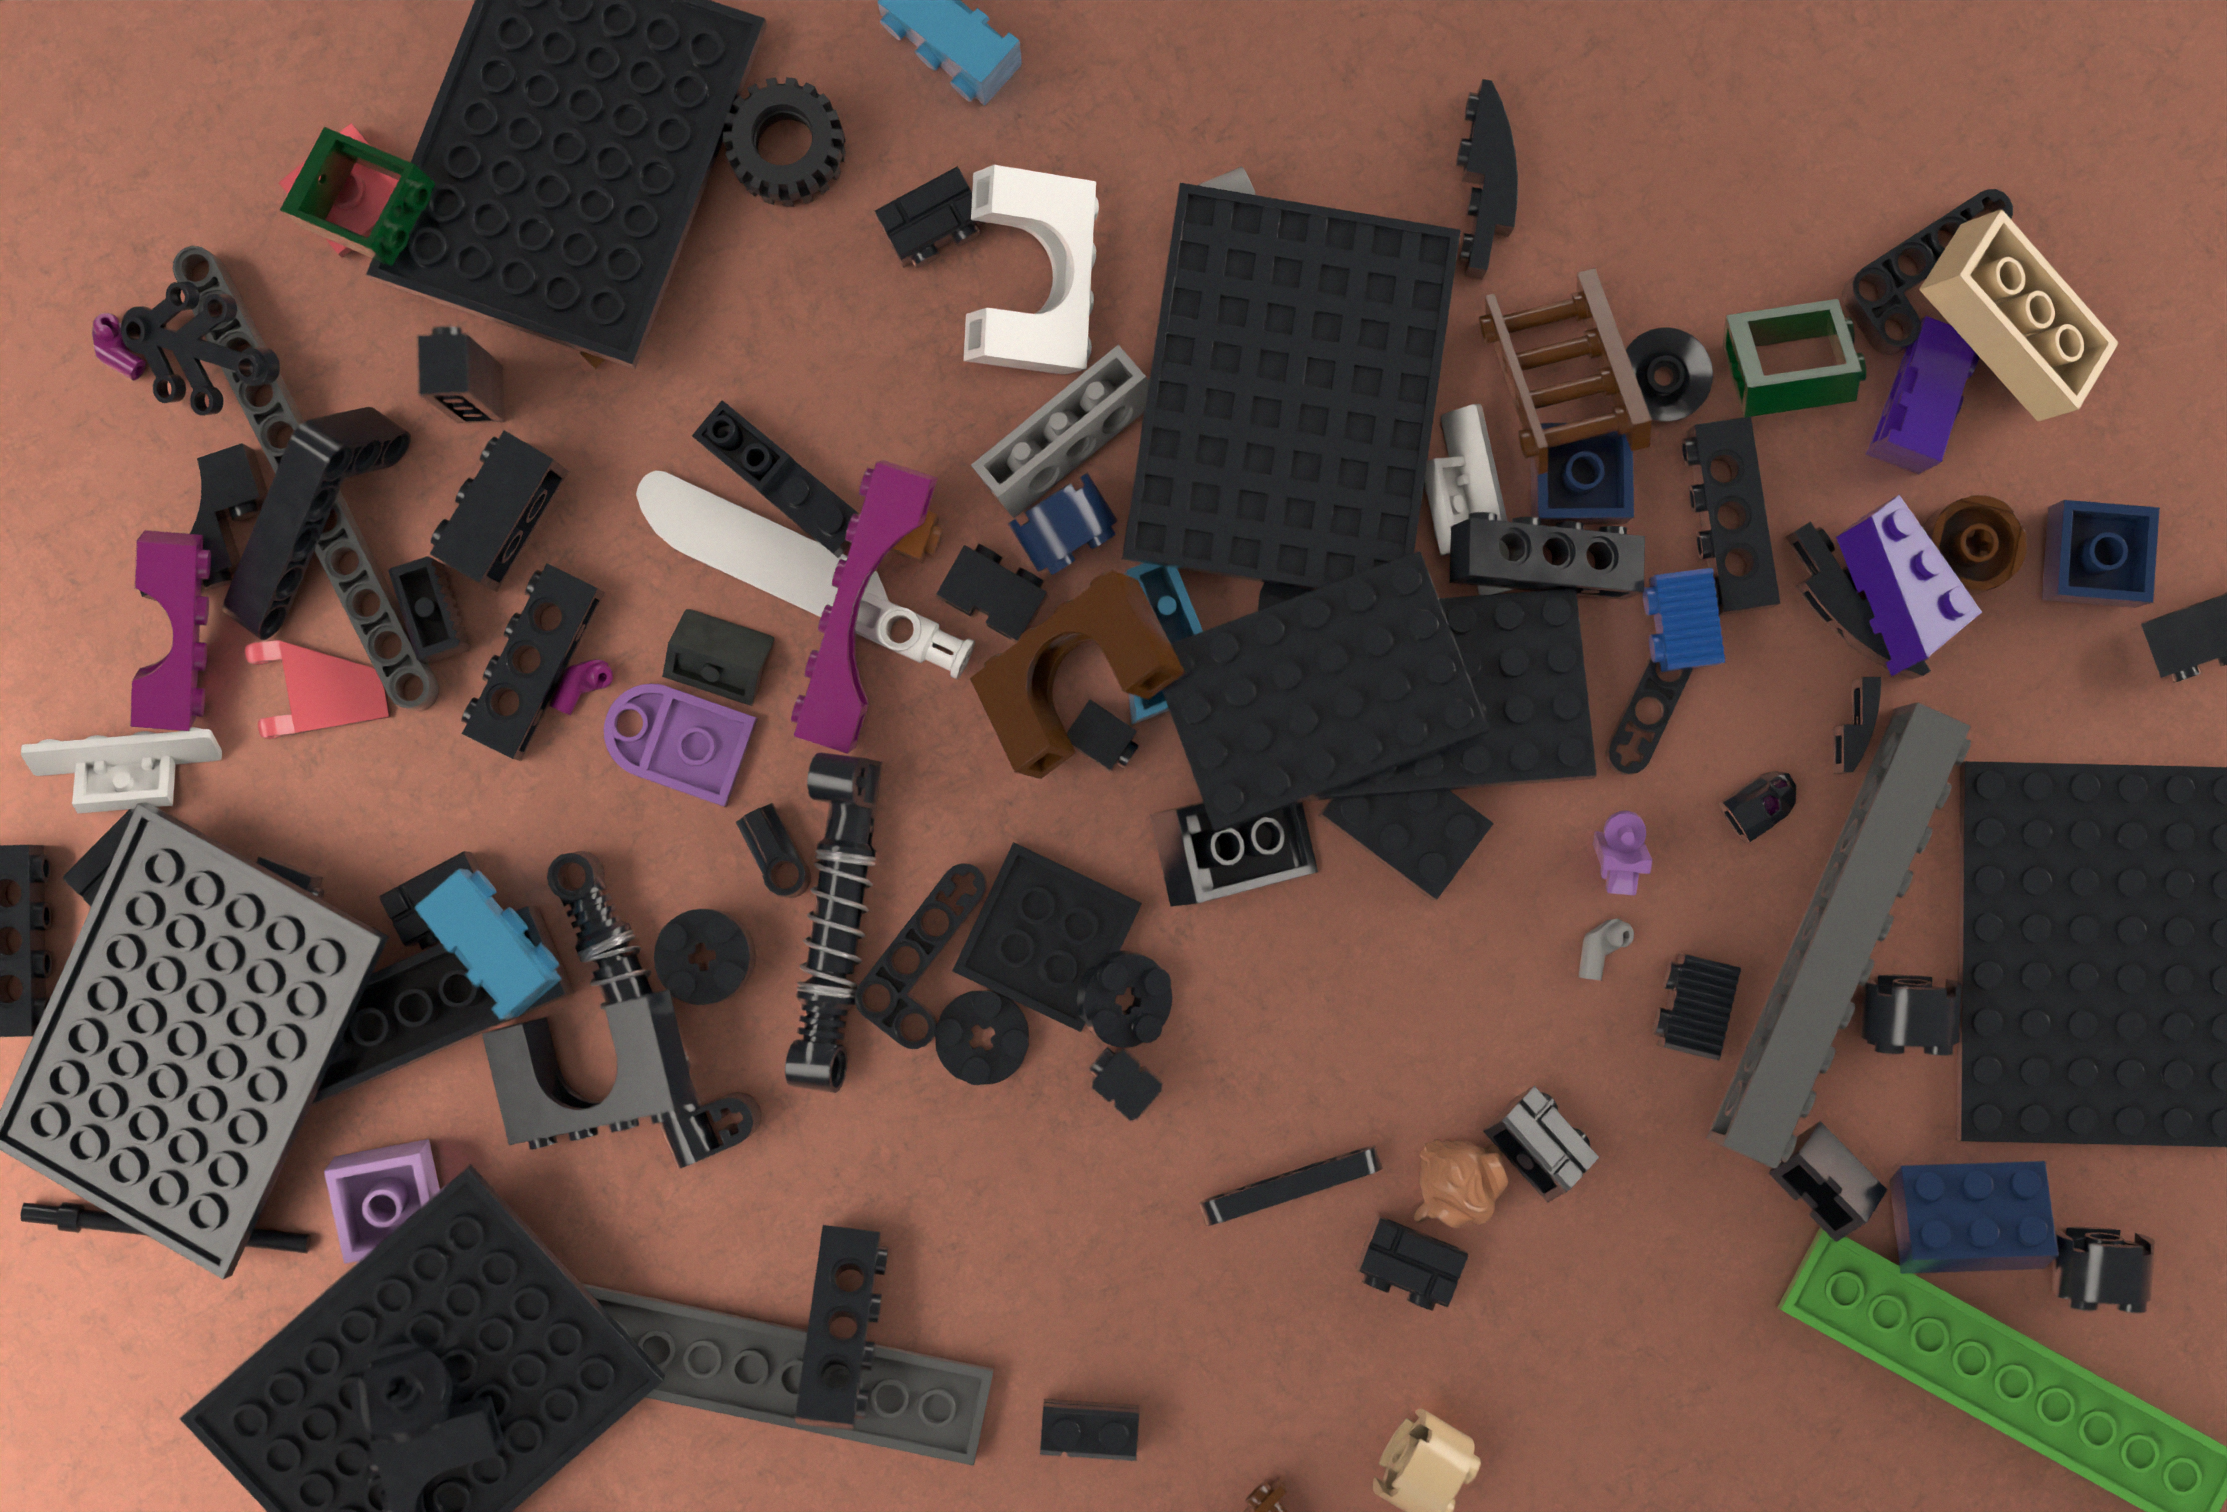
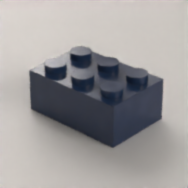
M2045 1161L1901 1166L1889 1180L1901 1274L2045 1269L2058 1256Z

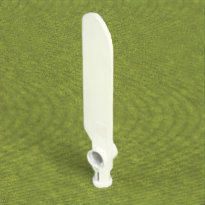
M655 470L643 477L636 492L641 511L655 533L674 549L821 617L826 604L833 606L838 588L832 586L833 575L839 560H847V555L842 554L837 558L820 543L667 472ZM875 571L860 603L855 633L919 663L925 660L949 670L952 678L959 679L970 660L975 641L970 638L965 641L939 630V623L921 616L908 608H903L889 602L878 572ZM899 619H910L914 627L911 638L904 643L894 642L891 637L893 624ZM936 646H941L947 650L954 652V654L949 655L947 653H944L936 649Z

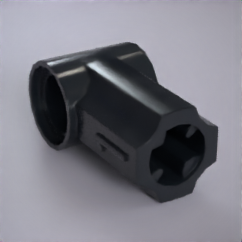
M770 803L760 807L736 821L763 874L766 887L776 895L785 898H794L802 895L810 885L811 872L808 865L802 860L774 804ZM793 863L798 869V880L791 888L782 889L776 882V872L783 864Z

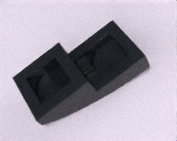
M1860 677L1852 680V724L1833 727L1834 774L1854 772L1869 745L1879 710L1881 677Z

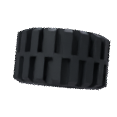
M776 77L766 79L767 87L761 89L755 83L747 88L750 95L745 100L739 95L733 102L736 109L734 114L727 113L725 124L728 130L723 132V143L727 150L725 153L736 177L740 183L745 185L747 191L755 197L757 194L762 196L763 201L774 205L775 200L782 201L785 207L794 206V200L802 199L804 204L814 201L811 195L817 191L822 195L830 189L828 182L831 178L837 180L841 173L840 162H845L846 151L844 142L846 141L837 112L833 109L830 100L824 93L819 95L815 86L807 82L804 86H800L796 78L786 77L785 84H778ZM782 120H795L806 125L812 133V143L807 153L800 160L788 165H775L761 158L758 152L759 140L770 125Z

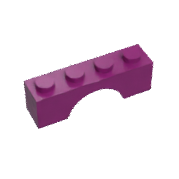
M144 530L137 540L135 588L150 595L164 608L172 625L173 643L171 651L164 658L154 664L139 668L133 678L130 727L190 731L196 716L203 717L205 688H197L198 671H205L207 643L199 642L200 625H207L209 597L201 596L202 579L209 578L211 567V551L203 550V535Z

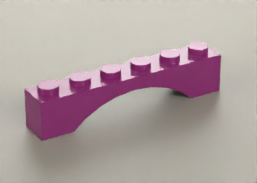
M885 460L876 462L874 469H866L859 490V495L865 497L861 514L854 513L852 515L846 532L845 540L851 542L847 560H839L832 579V586L838 588L833 606L826 604L819 621L818 632L824 633L820 650H812L805 668L804 676L811 678L806 696H798L792 711L791 722L797 723L794 737L846 754L856 748L869 706V701L860 681L855 656V628L860 603L871 576L885 555L904 536L924 524L938 477Z

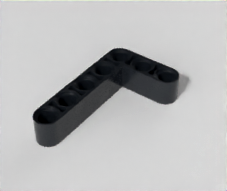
M364 407L309 419L298 426L287 444L223 602V612L260 640L272 637L283 625L344 478L395 465L404 456L410 445L411 435L409 432L373 407Z

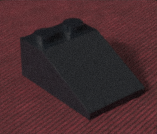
M1204 802L1149 814L1170 907L1198 904L1318 872L1302 802L1216 834Z

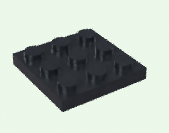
M1013 842L952 971L1081 1032L1086 1023L1081 1019L1077 1007V994L1081 980L1091 966L1096 968L1100 962L1107 959L1104 956L1120 951L1142 903Z

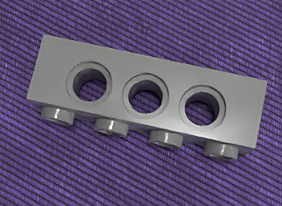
M1117 345L977 459L971 466L1009 514L1015 518L1144 413L1149 380L1124 350Z

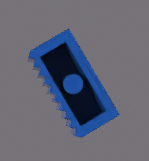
M1712 568L1654 575L1649 578L1650 587H1644L1643 604L1647 616L1654 615L1656 634H1650L1649 636L1650 655L1653 663L1660 662L1661 672L1715 666L1725 663L1719 609L1717 606L1718 600Z

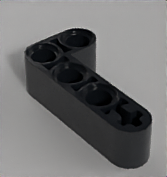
M1987 189L1978 193L1862 268L1845 283L1842 291L1844 304L1876 351L1886 355H1893L1901 352L1918 338L1921 331V321L1904 293L1926 280L1944 252L1945 248L1938 241V231L1946 230L1954 236L1962 223L1970 221L1977 214L1987 209L1991 212L2002 209L2011 219L2013 216V205L2010 198L2004 192L1997 189ZM1900 255L1909 256L1915 261L1917 266L1915 276H1909L1900 270L1898 265ZM1861 280L1869 281L1876 286L1878 291L1876 301H1869L1861 296L1859 292V282ZM1886 320L1899 322L1904 330L1902 341L1891 339L1885 331Z
M961 863L953 866L945 873L859 984L855 992L857 1010L897 1043L908 1049H918L931 1042L935 1037L938 1024L931 1010L909 993L979 904L987 891V881L984 873L972 864ZM971 872L976 876L972 884L977 888V891L973 896L964 893L955 903L964 907V910L958 916L950 905L938 901L937 897L943 891L945 896L950 898L958 887L953 881L954 877L957 874L965 877ZM935 908L944 911L949 919L947 931L940 936L928 934L923 926L925 914ZM904 946L915 949L920 958L917 970L911 974L900 972L894 964V956L897 950ZM873 984H880L886 987L890 993V1003L883 1011H874L866 1004L865 993ZM915 1013L926 1019L928 1032L923 1039L911 1040L904 1034L902 1023L907 1015Z

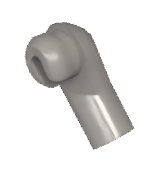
M1620 919L1606 920L1585 935L1578 977L1602 981L1605 956L1620 947L1629 946L1633 941L1634 930L1629 923L1623 922Z

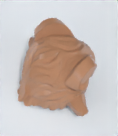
M1436 1139L1433 1143H1425L1424 1149L1419 1154L1422 1158L1420 1161L1422 1169L1419 1172V1183L1425 1202L1415 1211L1414 1220L1420 1223L1426 1219L1438 1218L1453 1228L1463 1227L1469 1222L1478 1225L1489 1221L1495 1209L1496 1199L1508 1186L1507 1176L1501 1164L1503 1153L1495 1144L1484 1149L1473 1145L1470 1141L1456 1140L1452 1142L1445 1140L1442 1142Z

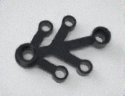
M174 282L168 286L166 299L153 309L145 306L133 307L125 313L121 322V335L124 343L134 353L144 354L156 377L153 382V393L159 402H179L186 394V384L183 378L174 374L162 347L172 350L193 389L190 396V405L193 411L200 416L218 414L224 404L221 391L213 386L200 360L235 371L238 378L249 386L269 385L278 378L280 372L279 359L270 348L254 347L240 352L201 339L219 324L230 322L236 317L237 304L235 299L229 294L209 295L204 301L201 313L177 331L167 328L166 324L178 313L193 310L199 303V291L193 283ZM182 290L185 295L184 302H182L180 296ZM219 302L222 304V314L218 310ZM168 382L171 385V394H169L167 389ZM205 395H207L209 399L208 407L205 404Z

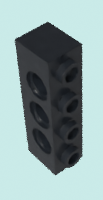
M1751 417L1696 424L1686 431L1687 438L1682 439V455L1685 466H1692L1695 484L1689 486V500L1693 513H1699L1702 527V531L1696 533L1697 550L1700 559H1707L1708 568H1712L1714 571L1713 577L1715 580L1719 616L1777 606L1781 603ZM1713 460H1723L1730 466L1732 476L1729 482H1719L1712 476L1710 467ZM1721 506L1732 507L1737 512L1739 524L1736 529H1727L1720 524L1718 511ZM1729 552H1736L1745 559L1746 571L1743 576L1732 575L1727 570L1725 559Z
M1490 512L1470 513L1467 520L1451 526L1449 583L1529 591L1576 588V593L1580 596L1621 600L1644 592L1645 536L1627 534L1626 527L1603 526L1599 528V531L1584 530V523L1575 521L1558 522L1556 527L1541 525V519L1536 517H1516L1512 519V522L1497 521V514ZM1500 541L1505 543L1509 550L1508 560L1500 553ZM1544 545L1551 551L1552 564L1548 563L1544 558ZM1587 550H1589L1595 558V568H1593L1587 561Z
M546 563L542 572L536 570L525 590V595L529 599L522 613H514L505 629L504 638L508 639V642L501 656L494 655L484 671L482 679L487 684L480 698L473 697L463 713L461 722L466 724L462 734L512 759L521 761L605 592ZM549 606H558L562 614L560 624L553 630L545 631L540 625L541 613ZM536 648L541 658L538 668L531 673H523L519 667L520 655L526 649ZM514 690L519 697L518 709L509 716H503L498 709V700L504 692Z
M0 845V1037L34 1036L50 1000L49 997H46V978H49L51 975L52 958L50 951L45 949V930H48L51 925V909L49 903L45 902L44 883H47L50 879L51 866L49 857L44 854V846ZM12 881L17 882L21 889L20 900L14 906L8 903L5 896L6 888ZM13 928L22 937L21 947L16 953H12L6 945L7 934ZM13 976H16L21 981L23 987L22 994L16 1001L12 1000L7 993V983Z
M823 1225L795 1413L796 1424L854 1431L855 1420H865L869 1390L860 1389L862 1370L872 1371L875 1342L867 1341L869 1322L878 1323L882 1299V1294L873 1293L876 1274L885 1275L888 1257V1247L880 1246V1232ZM845 1270H856L864 1278L861 1287L852 1292L840 1289L836 1284V1280ZM840 1317L852 1319L857 1325L855 1334L846 1340H839L833 1337L829 1328L835 1319ZM832 1365L846 1367L850 1372L848 1383L841 1388L828 1387L822 1380L823 1374L828 1367Z

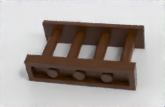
M1596 268L1577 273V292L1571 293L1570 299L1502 316L1495 293L1485 296L1486 315L1479 317L1482 337L1485 344L1493 343L1523 429L1518 432L1522 453L1525 459L1533 458L1538 475L1548 473V448L1616 431L1618 435L1625 434L1631 451L1650 447L1652 420ZM1575 317L1576 321L1584 320L1587 328L1584 331V336L1515 353L1509 333ZM1584 355H1589L1591 359L1597 357L1601 368L1598 369V374L1532 391L1528 390L1522 373L1525 370ZM1602 393L1604 397L1610 395L1612 397L1615 407H1612L1611 413L1543 430L1535 410Z

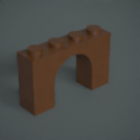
M1114 570L1100 574L1091 581L1089 588L1076 598L1060 604L1051 617L1039 626L1023 632L1017 643L1004 653L989 658L985 662L984 668L970 678L1014 772L1042 779L1076 754L1054 707L1053 682L1062 660L1078 645L1095 640L1104 652L1122 691L1148 700L1185 673L1138 579Z

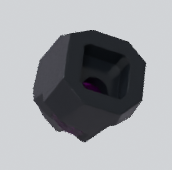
M1772 771L1751 780L1726 797L1718 805L1744 843H1749L1790 814L1796 804L1797 785L1789 773Z

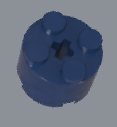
M1088 472L1079 477L1084 485L1081 488L1075 490L1072 484H1068L1025 511L1029 521L1020 526L1016 518L1008 523L1038 572L1047 567L1051 575L1076 560L1071 552L1087 543L1091 549H1094L1116 535L1111 526L1118 522Z

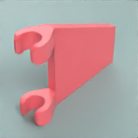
M280 640L252 643L245 647L246 659L253 665H262L280 660L283 663L291 715L260 719L258 721V729L261 737L274 739L297 733L390 717L386 690L375 668Z

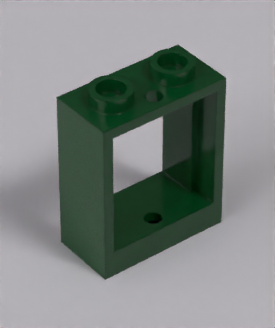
M324 127L280 211L303 229L392 266L398 254L405 248L409 233L419 214L428 205L431 192L436 183L415 164ZM355 163L399 180L368 238L326 220Z
M1839 299L1726 315L1722 346L1744 418L1857 401L1860 381L1866 380V362L1864 355L1855 351L1853 345L1855 341L1853 321L1851 317H1844ZM1823 336L1829 337L1837 365L1764 376L1755 346Z

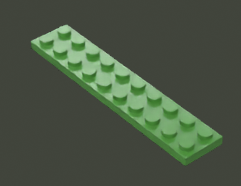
M1820 1227L1777 1308L2146 1512H2219L2227 1498L2226 1446L1915 1274H1901L1900 1266L1846 1236L1835 1242Z

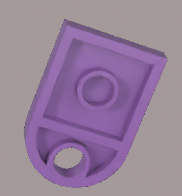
M642 684L622 693L611 705L604 723V739L611 757L625 771L727 807L758 718L668 686ZM628 710L637 711L643 719L641 731L633 737L623 736L617 726L620 715Z

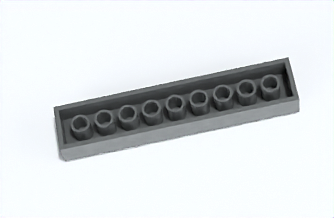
M1918 702L1895 708L1706 1139L1774 1169H1777L1780 1161L1785 1163L1790 1158L1797 1141V1136L1792 1134L1799 1117H1807L1816 1098V1092L1812 1091V1087L1819 1072L1825 1074L1833 1061L1836 1048L1832 1047L1831 1044L1838 1028L1844 1030L1852 1018L1855 1004L1850 1001L1858 984L1863 986L1872 972L1874 959L1869 957L1877 940L1882 942L1891 929L1894 916L1889 914L1896 896L1902 898L1911 883L1913 872L1908 869L1915 853L1921 854L1930 840L1932 828L1927 826L1934 809L1940 810L1948 799L1952 787L1947 782L1953 766H1960L1969 751L1971 740L1967 739L1966 736L1970 730V725Z

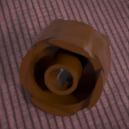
M1974 495L1957 500L1937 510L1923 526L1927 535L1970 595L1994 589L2008 581L2021 568L2027 552V535L2023 525H2020L2018 519L2013 514L2014 511L2005 502L1985 495ZM1971 537L1972 545L1979 547V552L1973 555L1970 554V548L1965 545V540Z

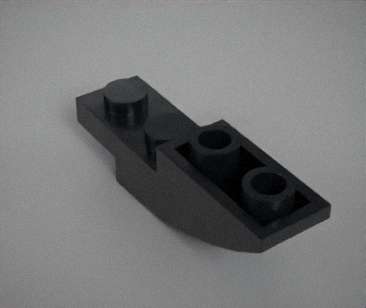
M1482 79L1477 93L1469 92L1464 120L1472 121L1469 139L1461 138L1456 166L1464 167L1462 182L1480 185L1479 188L1472 187L1470 191L1466 214L1474 216L1471 234L1463 233L1458 261L1466 262L1464 276L1483 279L1488 271L1494 234L1509 237L1513 231L1518 202L1516 151L1510 123L1502 100L1492 80Z
M721 400L693 433L692 437L803 531L839 558L851 544V542L845 540L851 517L854 513L860 514Z
M1809 522L1787 535V541L1811 576L1795 586L1808 605L1848 645L1868 659L1888 669L1886 662L1892 659L1882 634H1874L1869 622L1875 616L1867 596L1863 599L1860 598L1849 569L1847 567L1841 568L1832 555L1835 547L1828 534L1821 527L1815 529L1813 524ZM1929 657L1897 674L1910 679L1926 675L1931 671L1925 662Z

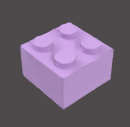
M429 1139L335 1156L327 1166L324 1173L344 1264L362 1259L440 1191Z

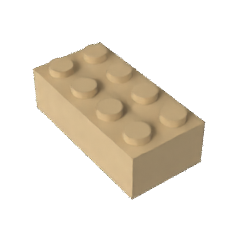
M2002 209L1962 223L1919 289L2037 421L2079 410L2119 344Z

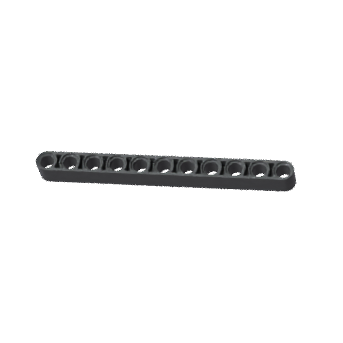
M190 246L182 249L173 261V272L177 282H191L199 291V303L192 310L194 315L197 316L203 311L204 301L211 294H229L235 299L237 304L236 317L230 322L219 324L206 334L207 341L234 350L243 344H250L251 348L266 347L222 261L208 250L199 246ZM208 261L209 272L207 276L201 281L194 282L191 277L194 266L199 262ZM221 367L276 474L286 449H279L277 447L276 436L278 432L288 426L292 427L295 431L298 426L305 422L279 372L278 378L272 384H269L273 389L271 401L266 406L257 407L255 394L262 386H249L238 378L235 371ZM339 490L332 507L337 514V524L331 531L321 533L314 551L388 696L395 704L406 709L415 711L428 709L435 703L439 694L437 679L429 664L416 659L401 609ZM355 551L359 558L358 566L351 574L343 575L339 567L340 559L345 553ZM375 592L380 598V608L374 615L365 617L360 608L361 601L367 594ZM397 634L402 642L401 651L394 658L386 659L382 652V643L389 635ZM419 676L423 683V692L416 700L408 701L403 693L404 684L410 677Z

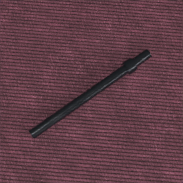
M63 1202L61 1206L24 1203L21 1209L20 1218L22 1222L56 1225L59 1231L79 1233L83 1228L147 1236L108 1212L87 1210L83 1204ZM254 1228L246 1247L307 1254L310 1248L311 1237L309 1234Z

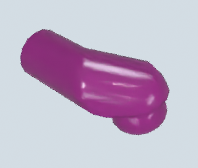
M110 313L99 314L94 319L92 328L96 357L102 363L133 381L139 379L146 368L145 360L127 350L121 335V323L118 318Z
M598 659L569 666L565 670L549 706L571 715L580 694L608 687L613 680V671L606 662Z

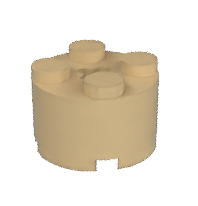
M1418 1409L1415 1413L1419 1419L1413 1422L1406 1418L1388 1442L1378 1463L1385 1467L1386 1470L1382 1480L1374 1476L1373 1491L1405 1512H1453L1455 1507V1499L1453 1498L1459 1491L1462 1483L1468 1484L1473 1480L1480 1467L1481 1459L1473 1455L1474 1441L1471 1437L1424 1409Z

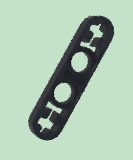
M1649 655L1606 747V761L1612 770L1619 774L1629 775L1645 769L1651 760L1693 669L1681 670L1679 677L1675 681L1666 682L1658 677L1655 669L1656 663H1653L1651 655ZM1646 697L1657 701L1661 709L1660 718L1657 722L1650 725L1642 723L1637 718L1635 712L1636 704L1639 700ZM1629 723L1637 731L1651 733V738L1649 742L1644 737L1638 739L1634 752L1640 755L1639 761H1630L1624 766L1620 763L1622 755L1616 752L1618 745L1626 746L1630 743L1634 732L1625 731V727Z
M1368 1146L1200 1201L1199 1205L1206 1226H1210L1373 1174L1383 1168L1376 1146Z

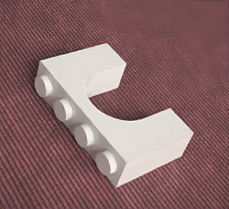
M992 165L973 173L971 220L1021 228L1036 237L1050 258L1053 283L1046 303L1035 314L994 308H984L967 313L963 361L1062 375L1087 368V361L1090 358L1092 349L1091 339L1088 336L1089 315L1094 305V295L1091 290V270L1096 260L1093 231L1094 222L1099 210L1098 199L1095 197V181L999 165Z

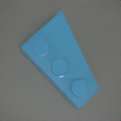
M458 869L422 900L415 909L448 952L451 954L454 952L467 967L469 972L466 975L474 986L479 987L482 985L497 1002L492 1009L500 1020L519 1017L562 979L555 971L559 963L544 945L539 944L536 948L523 934L528 929L525 922L512 908L508 907L504 911L492 898L497 892L496 889L480 871L477 870L472 874L467 869Z

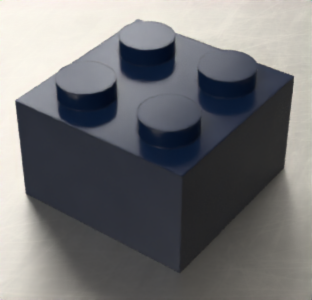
M1540 423V425H1541V427H1542V430H1543V429H1547V428H1551V427H1555V426H1559V425H1563V424H1567V423ZM1614 431L1548 448V473L1538 475L1533 458H1530L1531 517L1540 518L1541 525H1556V523L1564 521H1575L1584 524H1626L1634 518L1633 451L1630 449L1625 434L1618 435Z
M2063 500L2049 506L2042 600L2133 608L2153 603L2160 507Z

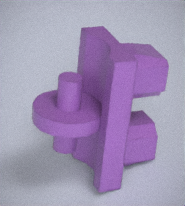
M1619 811L1611 815L1606 821L1604 832H1594L1593 847L1601 865L1600 875L1603 879H1606L1605 888L1608 893L1636 895L1639 873L1651 874L1652 858L1644 842L1646 826L1641 817L1634 812Z

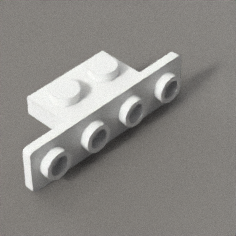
M1472 404L1441 415L1449 458H1437L1427 461L1424 489L1428 496L1434 523V535L1438 541L1441 556L1450 555L1451 526L1467 520L1468 514L1490 512L1497 514V521L1508 522L1481 404ZM1500 541V553L1508 560L1509 550L1506 544ZM1478 586L1480 595L1499 594L1513 590L1509 588Z
M191 727L190 731L166 733L141 731L131 736L106 737L94 735L83 740L72 741L46 739L36 744L22 745L21 756L35 776L75 773L72 805L79 814L135 809L139 803H149L154 807L173 806L175 765L220 761L222 749L211 730Z

